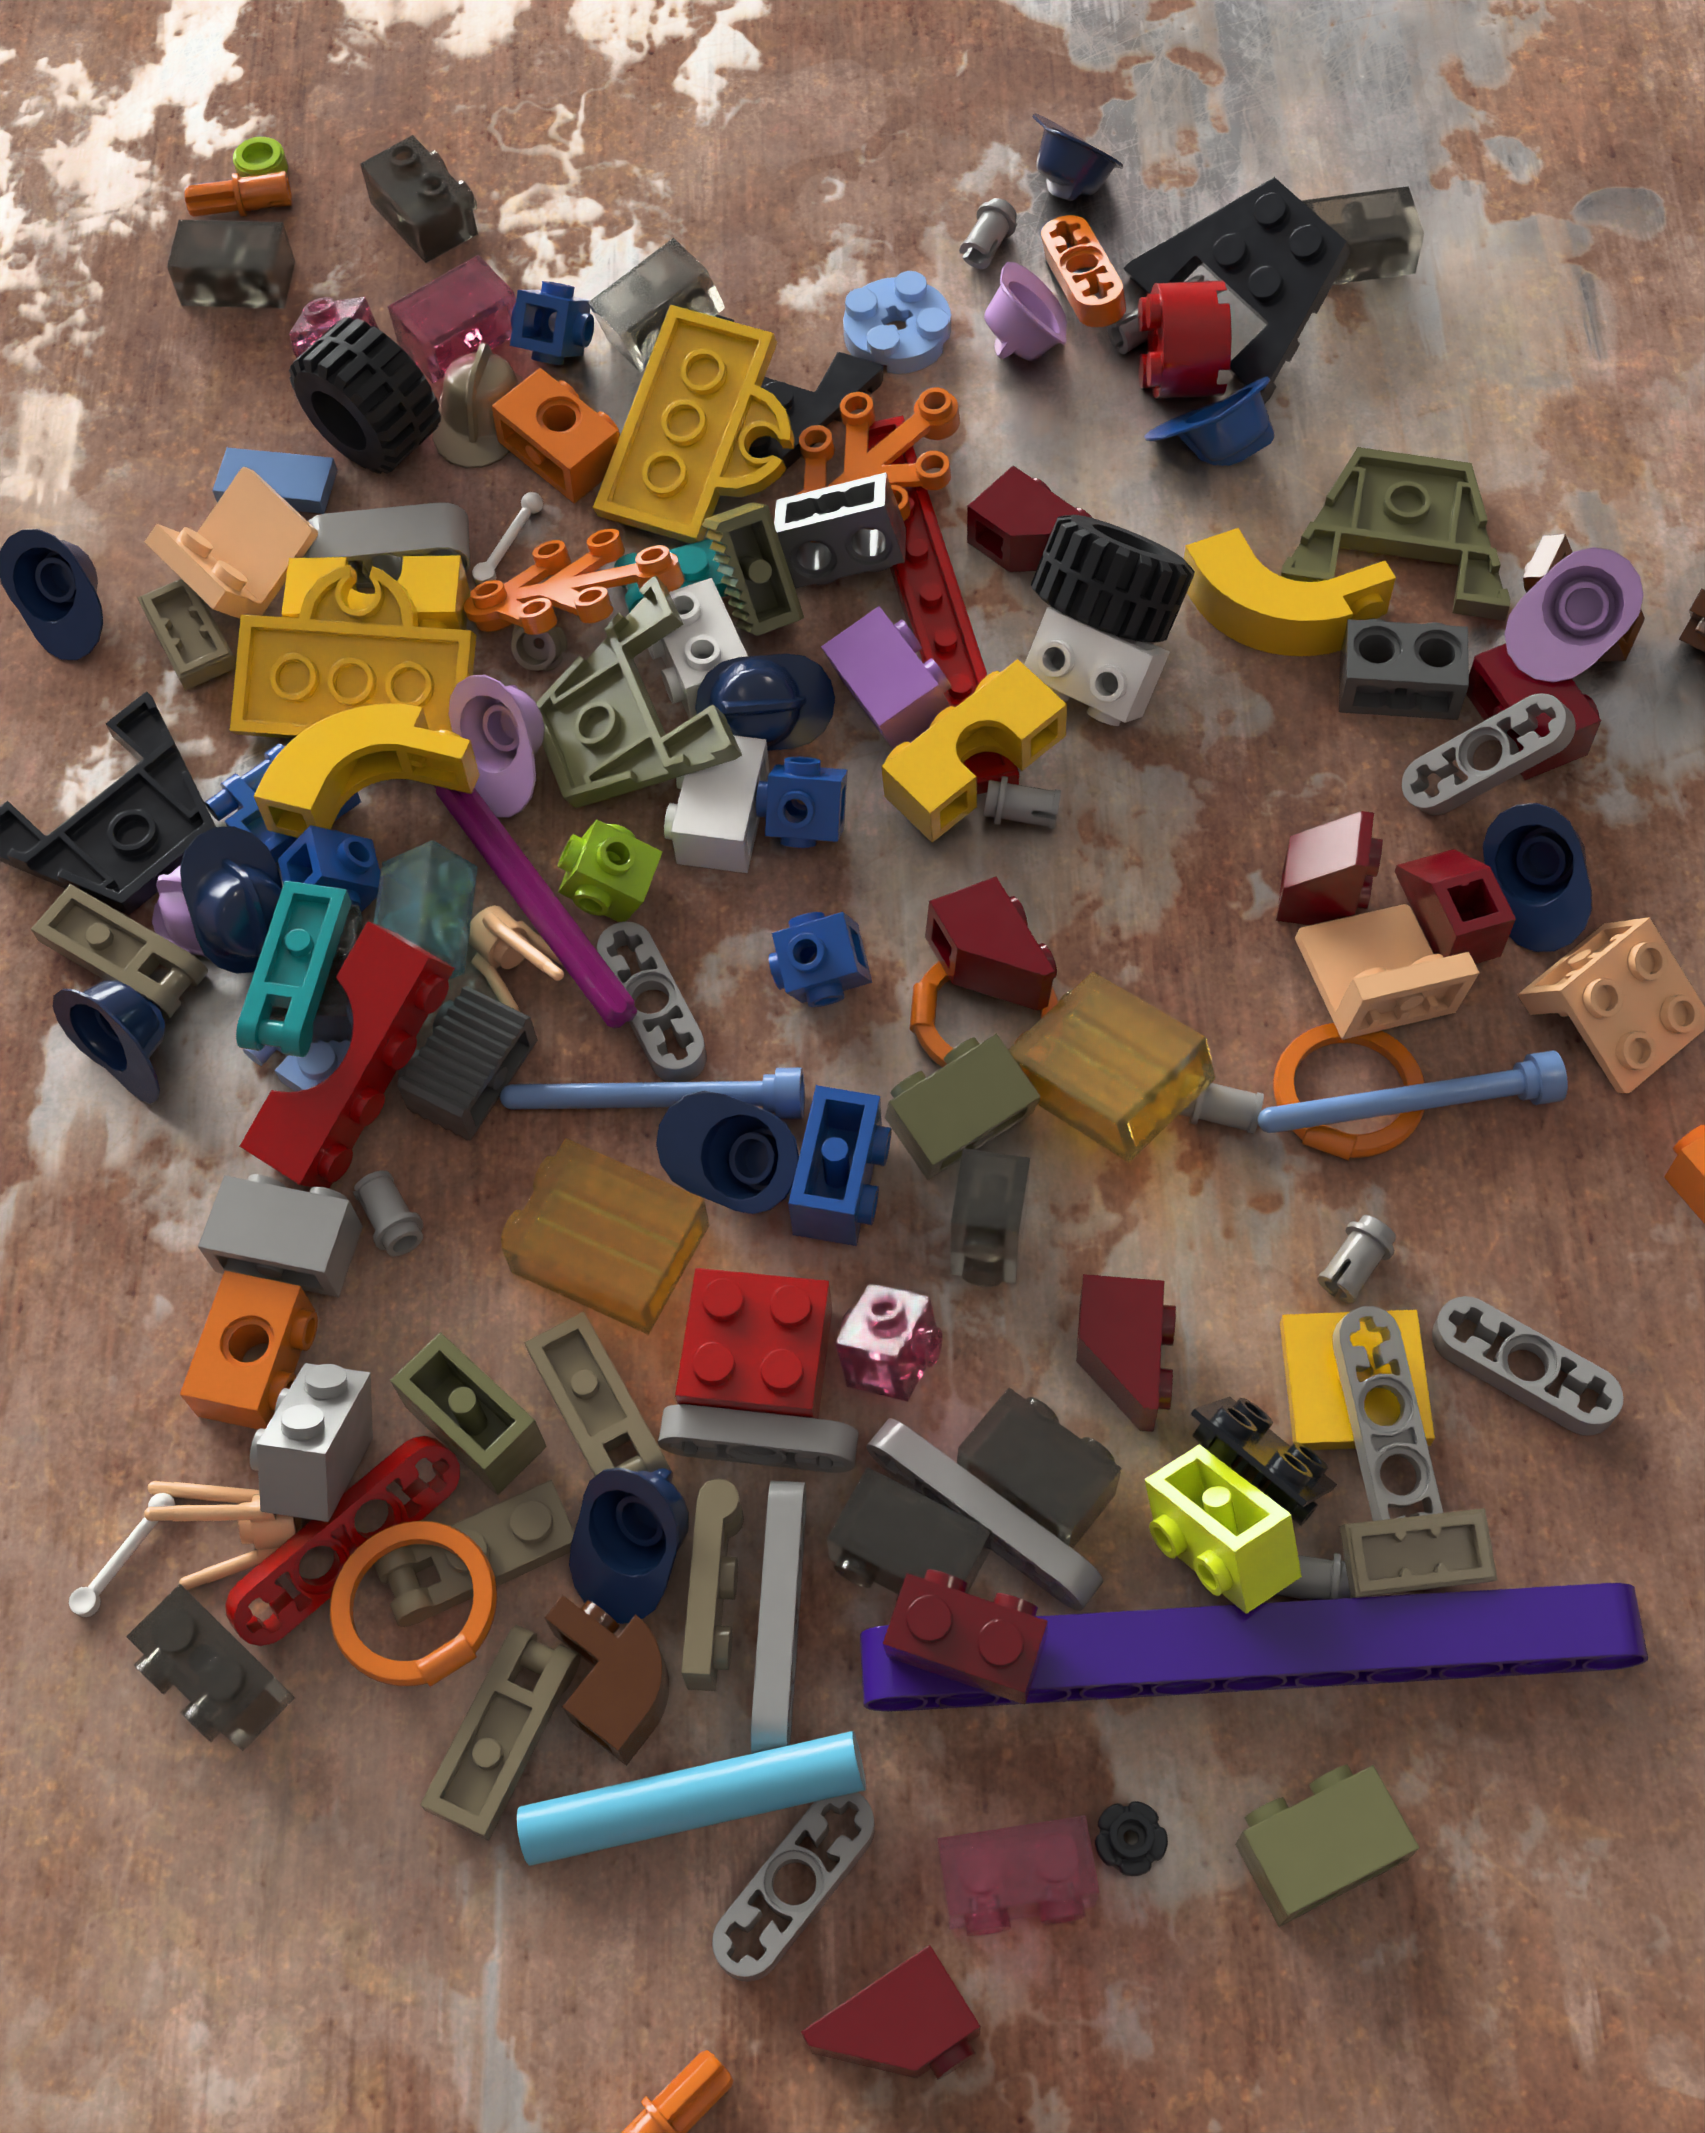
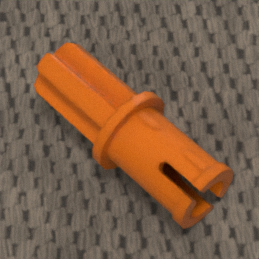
M286 171L253 177H240L239 173L232 174V180L190 185L184 191L187 210L194 217L239 211L242 217L247 216V211L269 207L292 206L293 204Z
M708 2050L700 2052L653 2101L647 2096L641 2101L645 2109L621 2133H687L732 2087L734 2080L731 2073L714 2054Z

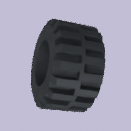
M350 317L339 320L290 366L289 372L291 374L290 382L303 411L315 428L340 453L372 472L379 474L382 472L386 474L392 472L439 427L438 423L441 422L437 398L416 363L395 341L375 326L372 327L363 320L357 318L354 320Z
M1081 515L1058 516L1031 582V588L1051 607L1091 627L1134 641L1163 642L1168 638L1195 571L1177 553L1146 537L1098 519Z

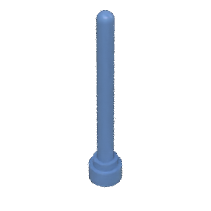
M1555 1050L1527 1054L1523 1062L1514 1064L1513 1070L1268 1107L1259 1113L1258 1125L1267 1133H1276L1517 1095L1522 1101L1530 1100L1534 1105L1560 1102L1567 1095V1073L1561 1056Z
M802 1067L776 1068L775 1074H764L762 1081L510 1084L502 1089L500 1101L504 1107L512 1110L664 1108L672 1106L685 1095L708 1091L725 1094L753 1106H763L764 1110L775 1112L776 1117L779 1119H795L804 1117L805 1084Z

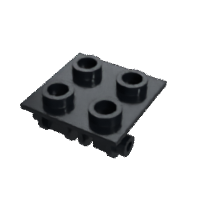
M1227 1397L1195 1408L1191 1412V1415L1201 1423L1192 1437L1230 1468H1232L1240 1456L1243 1457L1234 1471L1243 1477L1254 1466L1260 1471L1251 1482L1257 1489L1260 1490L1268 1479L1272 1482L1263 1493L1288 1511L1292 1519L1300 1526L1316 1510L1318 1504L1314 1501L1331 1492L1337 1486L1333 1480L1324 1474L1328 1466L1315 1452L1299 1442H1294L1292 1446L1287 1444L1269 1429L1273 1425L1272 1419L1251 1401L1239 1398L1236 1402L1231 1397Z

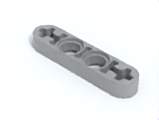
M1362 1306L1354 1309L1336 1324L1332 1340L1372 1520L1390 1519L1388 1508H1403L1419 1501L1423 1503L1424 1512L1412 1514L1410 1517L1443 1513L1405 1348L1397 1322L1387 1311L1376 1306ZM1360 1322H1365L1369 1332H1380L1382 1343L1374 1347L1372 1351L1375 1368L1378 1369L1385 1364H1389L1392 1374H1377L1363 1382L1358 1381L1356 1371L1363 1372L1370 1367L1367 1351L1364 1346H1353L1350 1341V1336L1360 1330ZM1384 1388L1391 1391L1397 1397L1400 1404V1414L1398 1420L1393 1425L1380 1426L1368 1418L1364 1409V1400L1371 1389ZM1389 1456L1405 1458L1414 1467L1416 1483L1413 1490L1407 1495H1396L1389 1492L1381 1481L1380 1469L1382 1463Z
M889 1418L867 1444L866 1448L869 1454L888 1473L1066 1606L1081 1611L1103 1583L1100 1573L1083 1556L903 1423Z
M770 1481L751 1719V1754L791 1744L807 1496L805 1482Z

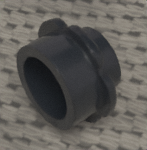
M1133 1801L1129 1803V1806L1116 1803L1106 1808L1098 1819L1097 1825L1100 1833L1095 1838V1848L1103 1863L1107 1866H1113L1126 1876H1140L1148 1873L1151 1870L1152 1863L1163 1858L1168 1846L1167 1832L1163 1827L1159 1826L1157 1812L1149 1805L1139 1801ZM1127 1831L1135 1832L1138 1836L1137 1843L1133 1845L1126 1843L1124 1834Z

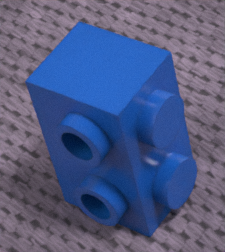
M816 1085L788 1202L793 1235L857 1246L861 1224H873L878 1204L879 1186L870 1185L874 1165H886L892 1128L882 1126L880 1096Z

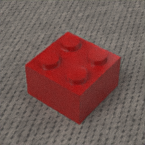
M695 1268L675 1392L677 1404L818 1419L832 1318L829 1281Z

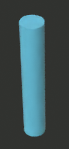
M854 1731L519 1806L517 1810L518 1837L524 1859L529 1866L865 1791V1773Z

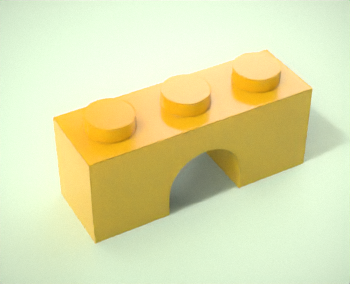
M461 555L403 556L402 571L397 582L407 590L417 608L419 627L467 630L468 618L463 606L470 597V588ZM289 558L282 617L298 618L304 597L316 581L338 567L349 565L347 558ZM354 585L348 594V605L353 610L365 609L373 602L375 594L360 593L357 591L356 585Z
M1015 660L1003 671H994L988 674L979 683L975 692L957 707L950 706L942 710L932 721L930 728L911 743L903 742L890 752L885 763L881 766L884 797L933 843L977 808L976 776L963 762L977 753L995 752L1007 757L1023 771L1066 736L1067 704L1021 661Z

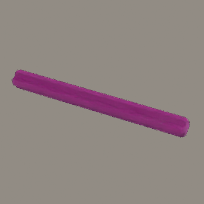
M433 785L436 788L437 796L607 1026L620 1028L625 1022L633 1020L637 1014L634 999L477 790L474 788L472 794Z

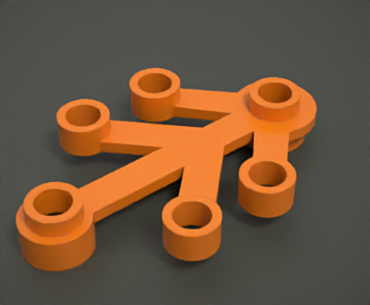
M933 387L925 390L914 405V414L868 452L869 427L875 421L872 398L863 392H853L846 395L840 403L842 421L846 427L844 472L828 486L827 461L833 457L835 452L830 430L821 425H814L806 428L799 437L802 456L805 460L804 490L795 495L886 472L896 501L900 503L898 507L903 521H905L910 514L908 494L902 487L922 486L927 490L944 488L951 480L949 459L940 451H928L920 455L914 464H890L922 437L931 440H942L952 436L960 425L958 402L952 394L943 388ZM857 409H864L863 412L858 414L851 413ZM814 443H824L820 447H810ZM931 468H940V469H941L940 471H938V472H936V473H927V472H926L927 470H929V469H931Z
M604 529L592 534L587 539L586 543L589 553L572 564L563 541L552 540L539 545L532 552L535 560L534 565L505 584L499 580H490L477 585L471 591V596L465 601L463 609L467 618L475 622L477 628L481 631H496L513 623L523 627L526 634L538 635L551 630L557 624L558 620L553 606L579 616L580 621L583 623H596L606 619L613 612L607 588L637 582L640 590L649 579L656 575L670 592L682 586L684 575L678 557L670 553L668 547L662 545L652 546L639 552L635 558V564L594 572L603 565L618 560L625 553L619 531L616 529ZM554 575V576H552L551 578H549L548 580L544 581L543 583H540L542 580H544V579L547 578L548 576Z

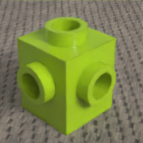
M596 819L582 838L573 834L567 842L557 866L566 871L557 893L572 899L574 904L586 913L598 916L605 915L617 922H626L644 902L663 851L636 839L635 835L623 826L606 824Z

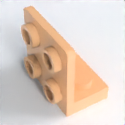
M242 467L198 532L184 527L181 532H177L156 524L145 540V543L213 610L240 619L241 614L263 615L286 582L289 558H303L317 538L318 531L254 470Z
M1406 904L1301 927L1295 936L1296 943L1342 1040L1456 1013L1479 975V971L1469 952L1443 957L1441 954H1433L1411 907Z
M1650 917L1604 923L1517 994L1530 1015L1558 1013L1561 1017L1569 1016L1617 1093L1632 1092L1705 1030V1006Z

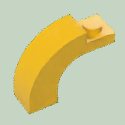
M1239 527L1185 545L1184 560L1195 571L1187 594L1203 617L1220 632L1243 645L1267 653L1284 656H1317L1340 651L1348 619H1378L1382 615L1387 614L1396 580L1386 560L1325 581L1301 582L1284 578L1267 569L1256 558Z
M375 704L334 714L301 732L272 761L254 794V798L268 831L298 838L310 825L331 830L343 805L355 793L371 784L391 779H409L472 794L480 774L470 739L462 738L448 730H429L422 707L405 704Z

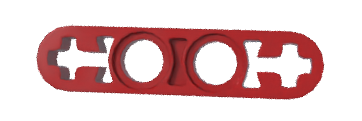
M420 1436L406 1441L343 1493L329 1522L312 1519L231 1589L225 1603L226 1616L239 1637L249 1644L264 1646L274 1644L290 1633L331 1598L334 1584L342 1567L359 1546L387 1528L402 1523L421 1521L451 1495L460 1479V1464L456 1455L436 1438ZM423 1458L433 1463L432 1468L436 1474L427 1483L418 1477L419 1472L415 1467L419 1460ZM393 1481L410 1498L405 1505L387 1488ZM380 1499L386 1501L388 1516L384 1524L373 1532L363 1533L357 1531L355 1528V1516L359 1508L370 1500ZM317 1546L331 1547L334 1552V1561L328 1572L315 1579L303 1578L299 1573V1564L305 1553ZM284 1573L292 1585L301 1592L294 1599L277 1580ZM259 1597L265 1603H269V1607L273 1612L263 1622L258 1617L253 1616L251 1609L248 1607L252 1601Z

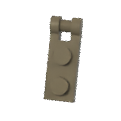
M71 884L31 928L39 942L105 981L115 980L129 985L143 997L153 1002L160 1009L164 1019L169 1020L182 1005L178 998L188 986L196 987L208 973L206 966L188 951ZM160 964L169 969V971L158 983L149 978V976Z
M584 1311L524 1343L594 1476L604 1469L620 1467L635 1472H653L660 1468H666L671 1471L663 1453ZM631 1441L637 1455L614 1467L607 1452Z
M720 1478L706 1482L700 1488L697 1496L681 1674L688 1690L716 1691L718 1669L729 1670L731 1664L732 1626L721 1625L724 1599L735 1600L738 1557L727 1556L729 1538L736 1535L742 1528L744 1516L737 1489L728 1480Z
M552 1480L451 1525V1527L469 1536L482 1549L492 1566L497 1586L570 1553L574 1535L573 1527ZM427 1544L404 1546L387 1553L374 1563L380 1582L384 1584L389 1583L395 1598L391 1602L390 1607L397 1625L400 1627L420 1623L474 1596L472 1578L467 1566L456 1555L438 1546ZM435 1565L441 1581L429 1587H421L416 1573Z
M515 1625L504 1640L420 1806L425 1811L489 1841L562 1693L567 1690L574 1679L580 1664L581 1654L563 1645H559L554 1650L537 1642L536 1633ZM524 1668L541 1675L533 1692L514 1684L518 1674Z

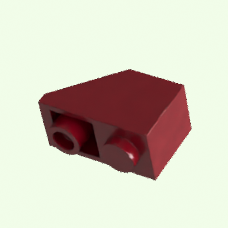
M1013 465L967 505V543L1008 572L1036 571L1058 516L1081 515L1090 518L1092 516L1082 508L1073 507L1051 492L1050 488L1040 479L1031 478Z
M1360 811L1290 836L1282 869L1276 921L1314 925L1354 916L1356 908L1368 909L1373 877H1377L1383 845V839L1371 838L1374 819L1373 812Z
M1455 849L1396 865L1394 872L1433 954H1441L1443 957L1469 952L1475 964L1501 957L1516 918L1490 866Z
M997 876L929 901L925 938L952 984L1033 1010L1048 1007L1053 979L1057 976L1054 957L1046 944L1037 943L1028 928L1027 917L1022 904L1015 896H1008Z
M1083 1274L1076 1362L1140 1431L1153 1432L1158 1409L1170 1410L1172 1399L1173 1369L1160 1368L1161 1345L1173 1346L1176 1322V1306L1163 1304L1165 1281Z

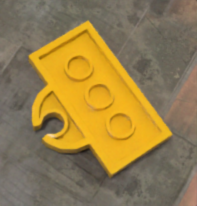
M669 306L593 505V509L598 517L692 544L704 540L707 529L702 527L706 518L713 516L720 496L744 497L765 490L782 476L786 470L782 459L774 455L765 458H755L749 455L750 445L754 440L762 436H771L783 448L794 449V435L786 409L773 393L761 388L777 345L774 333L678 306Z
M351 565L338 567L320 577L304 597L298 618L241 614L230 731L237 735L294 739L315 723L345 710L375 704H405L423 708L429 730H448L452 732L448 714L450 696L457 683L473 675L477 635L472 630L419 627L417 608L407 590L385 571L372 566L369 575L375 587L373 602L362 610L350 609L347 598L349 591L357 582L356 570Z

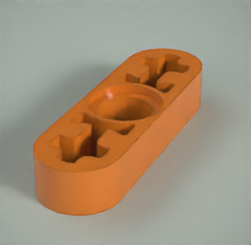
M1075 215L1061 216L1049 221L1041 231L1045 259L1079 321L1086 326L1096 328L1109 326L1119 321L1126 312L1123 283L1088 222L1084 218ZM1066 243H1069L1072 247L1067 249ZM1084 268H1094L1083 273H1073ZM1099 292V296L1101 299H1097V297L1094 296V294Z

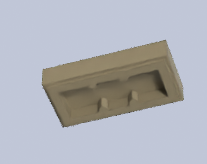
M182 579L138 597V601L185 691L236 668L234 655L205 601Z
M1485 1508L1351 1523L1339 1526L1351 1598L1486 1583L1498 1580Z

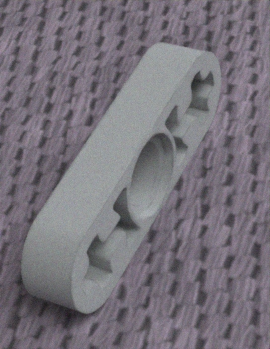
M1543 693L1531 695L1415 759L1403 774V794L1412 805L1427 814H1445L1562 751L1568 746L1574 736L1575 718L1572 712L1556 697ZM1545 712L1552 718L1548 723L1550 733L1545 737H1541L1534 731L1538 727L1536 717ZM1513 729L1521 736L1517 738V741L1524 747L1520 752L1516 742L1507 734V731ZM1488 740L1500 741L1502 745L1500 761L1489 770H1476L1473 764V755L1478 746ZM1455 759L1461 771L1468 776L1466 781L1455 775V773L1459 772L1458 768L1453 765ZM1432 773L1442 778L1437 784L1440 793L1435 797H1431L1424 792L1429 787L1427 777Z
M619 922L609 926L598 939L597 951L634 999V1003L641 993L648 990H659L669 997L667 1005L661 1011L647 1014L637 1010L634 1019L628 1021L653 1071L658 1077L667 1082H688L702 1072L707 1060L704 1038L650 933L643 926L634 922ZM627 945L632 952L636 953L640 972L631 976L630 968L625 958L617 953V949L621 946ZM672 1027L673 1035L678 1045L682 1049L686 1048L687 1057L677 1060L672 1053L668 1054L663 1031Z
M1468 1296L1457 1297L1442 1307L1432 1329V1340L1436 1350L1446 1360L1576 1434L1586 1436L1599 1434L1605 1431L1619 1414L1623 1405V1391L1619 1382L1608 1371L1480 1299ZM1465 1319L1477 1325L1474 1330L1475 1336H1471L1466 1343L1454 1337L1457 1329L1455 1325H1461ZM1497 1335L1505 1338L1494 1360L1491 1361L1485 1356ZM1517 1350L1533 1352L1544 1364V1377L1536 1381H1525L1516 1377L1509 1368L1508 1355ZM1561 1370L1568 1375L1554 1397L1547 1393ZM1587 1388L1599 1394L1596 1399L1597 1406L1590 1413L1583 1412L1577 1407L1580 1402L1579 1395L1584 1393Z
M678 1404L667 1406L663 1410L658 1445L670 1453L686 1457L840 1473L850 1471L855 1467L859 1432L848 1424L832 1420Z
M856 1792L814 1802L718 1921L713 1932L712 1947L718 1963L729 1976L748 1982L759 1980L768 1975L870 1847L875 1833L874 1817L868 1801L861 1794ZM850 1807L857 1812L854 1824L859 1835L854 1840L841 1835L834 1841L826 1852L829 1859L839 1863L831 1872H827L822 1861L815 1853L799 1845L805 1837H810L814 1846L818 1848L829 1832L828 1822L824 1818L825 1814L832 1810L842 1815ZM790 1863L804 1864L816 1876V1888L813 1895L806 1902L799 1905L786 1904L774 1893L773 1884L776 1874L782 1867ZM759 1895H762L769 1908L777 1916L791 1921V1923L784 1932H780L772 1920L759 1938L765 1950L764 1955L758 1961L746 1955L737 1963L730 1959L734 1953L735 1946L729 1936L737 1927L748 1933L763 1917L760 1909L751 1905Z

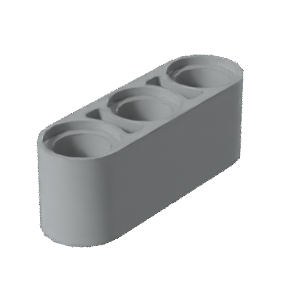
M438 502L325 513L317 515L308 521L318 531V536L306 552L305 558L346 557L348 564L356 570L357 582L355 585L357 589L374 587L369 578L372 566L385 571L398 581L402 571L403 556L461 555L465 573L470 568L469 520L465 510L458 505Z

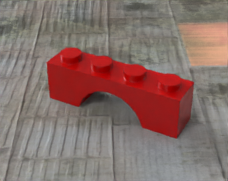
M368 921L336 976L349 998L353 1013L352 1039L343 1061L327 1079L314 1087L295 1092L271 1090L239 1147L299 1185L330 1188L332 1183L339 1180L349 1168L353 1158L352 1148L364 1127L371 1124L380 1114L385 1102L384 1092L396 1071L403 1068L412 1058L417 1046L416 1036L428 1015L435 1012L444 1002L449 990L448 980L455 968L399 934Z

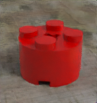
M1224 281L1155 283L1147 297L1139 298V331H1148V354H1141L1139 357V384L1141 389L1151 388L1155 399L1214 397L1225 394L1227 384H1217L1219 370H1230L1232 328L1230 303L1218 304L1217 294L1227 291Z

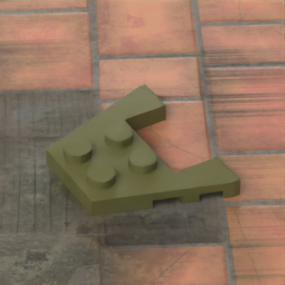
M1357 447L1326 496L1325 505L1314 522L1309 523L1301 536L1299 546L1292 557L1288 556L1281 571L1282 577L1294 581L1319 582L1332 579L1335 575L1339 548L1458 565L1452 612L1455 614L1505 621L1511 600L1508 589H1503L1499 576L1501 564L1496 548H1491L1486 530L1488 519L1472 463Z
M656 575L640 588L639 591L644 597L626 617L618 613L604 628L607 638L587 660H584L579 655L536 702L542 714L545 727L542 746L563 798L575 808L727 763L742 756L725 715L714 704L668 734L663 729L634 662L635 656L684 625L667 587Z

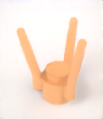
M494 905L485 908L468 925L465 934L466 941L477 951L471 963L485 976L499 1002L520 1012L517 1003L497 971L499 966L504 969H511L519 965L526 958L556 981L563 979V970L549 958L560 965L562 963L542 936L535 933L524 921L516 922L501 906Z
M153 1481L148 1485V1491L153 1495L167 1493L174 1498L237 1503L240 1505L149 1507L144 1511V1517L147 1520L173 1522L238 1520L241 1543L254 1544L257 1549L181 1578L179 1586L183 1590L211 1583L259 1565L302 1529V1518L261 1512L259 1490Z

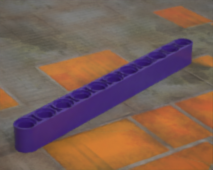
M1625 1583L1262 1603L1247 1614L1236 1605L1035 1616L1048 1621V1635L1026 1704L1605 1671L1643 1664L1648 1661V1654L1635 1587ZM889 1625L868 1628L860 1634L863 1705L866 1709L892 1712L1021 1704L888 1658L883 1641Z

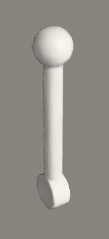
M528 492L522 497V509L488 560L477 564L473 568L472 575L477 585L486 581L496 580L495 568L531 514H536L542 509L543 499L538 493Z
M167 1493L155 1494L148 1503V1508L175 1506L174 1498ZM144 1517L88 1587L76 1589L71 1594L69 1606L74 1613L81 1617H89L98 1611L101 1602L100 1593L158 1521H149Z

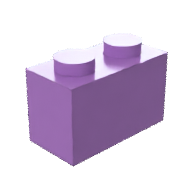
M880 606L821 646L840 679L892 750L903 742L911 743L930 728L932 721L942 710L950 707L944 693L952 688L945 674L933 658L925 663L921 662L915 653L922 649L909 626L903 619L893 625Z

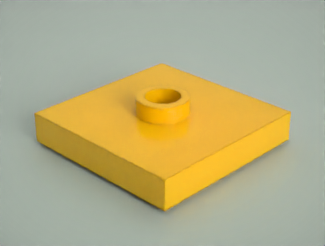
M1417 1309L1389 1310L1387 1312L1396 1320L1401 1332L1427 1445L1431 1446L1435 1435ZM1349 1312L1282 1315L1280 1320L1293 1443L1299 1442L1311 1450L1356 1449L1332 1340L1336 1324ZM1360 1322V1330L1350 1336V1341L1353 1346H1364L1367 1351L1370 1367L1363 1372L1356 1371L1358 1381L1363 1382L1377 1374H1392L1389 1364H1385L1378 1369L1375 1368L1372 1351L1374 1347L1382 1343L1380 1332H1369L1365 1322ZM1373 1388L1367 1393L1364 1400V1409L1368 1418L1380 1426L1393 1425L1398 1420L1400 1414V1404L1397 1397L1391 1391L1384 1388Z

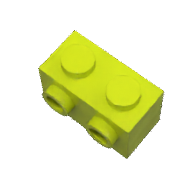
M1200 1444L1145 1479L1153 1521L1149 1524V1529L1156 1545L1167 1557L1171 1559L1178 1557L1193 1569L1202 1584L1213 1595L1220 1596L1223 1594L1247 1614L1302 1577L1291 1514Z

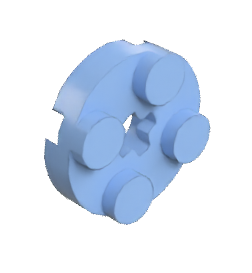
M905 271L897 277L880 279L849 292L845 300V313L843 317L844 341L852 356L887 365V373L906 374L915 372L933 364L943 353V344L950 338L951 311L944 296L934 287L927 285L926 278L916 271ZM892 321L906 322V328L898 330L894 324H886Z

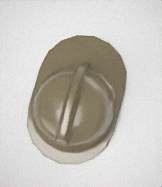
M480 343L477 352L462 355L451 362L444 374L443 390L438 403L441 422L438 423L439 427L433 432V442L442 457L451 464L464 468H483L500 461L510 452L497 440L492 405L520 384L523 378L513 371L505 359L493 354L487 343Z

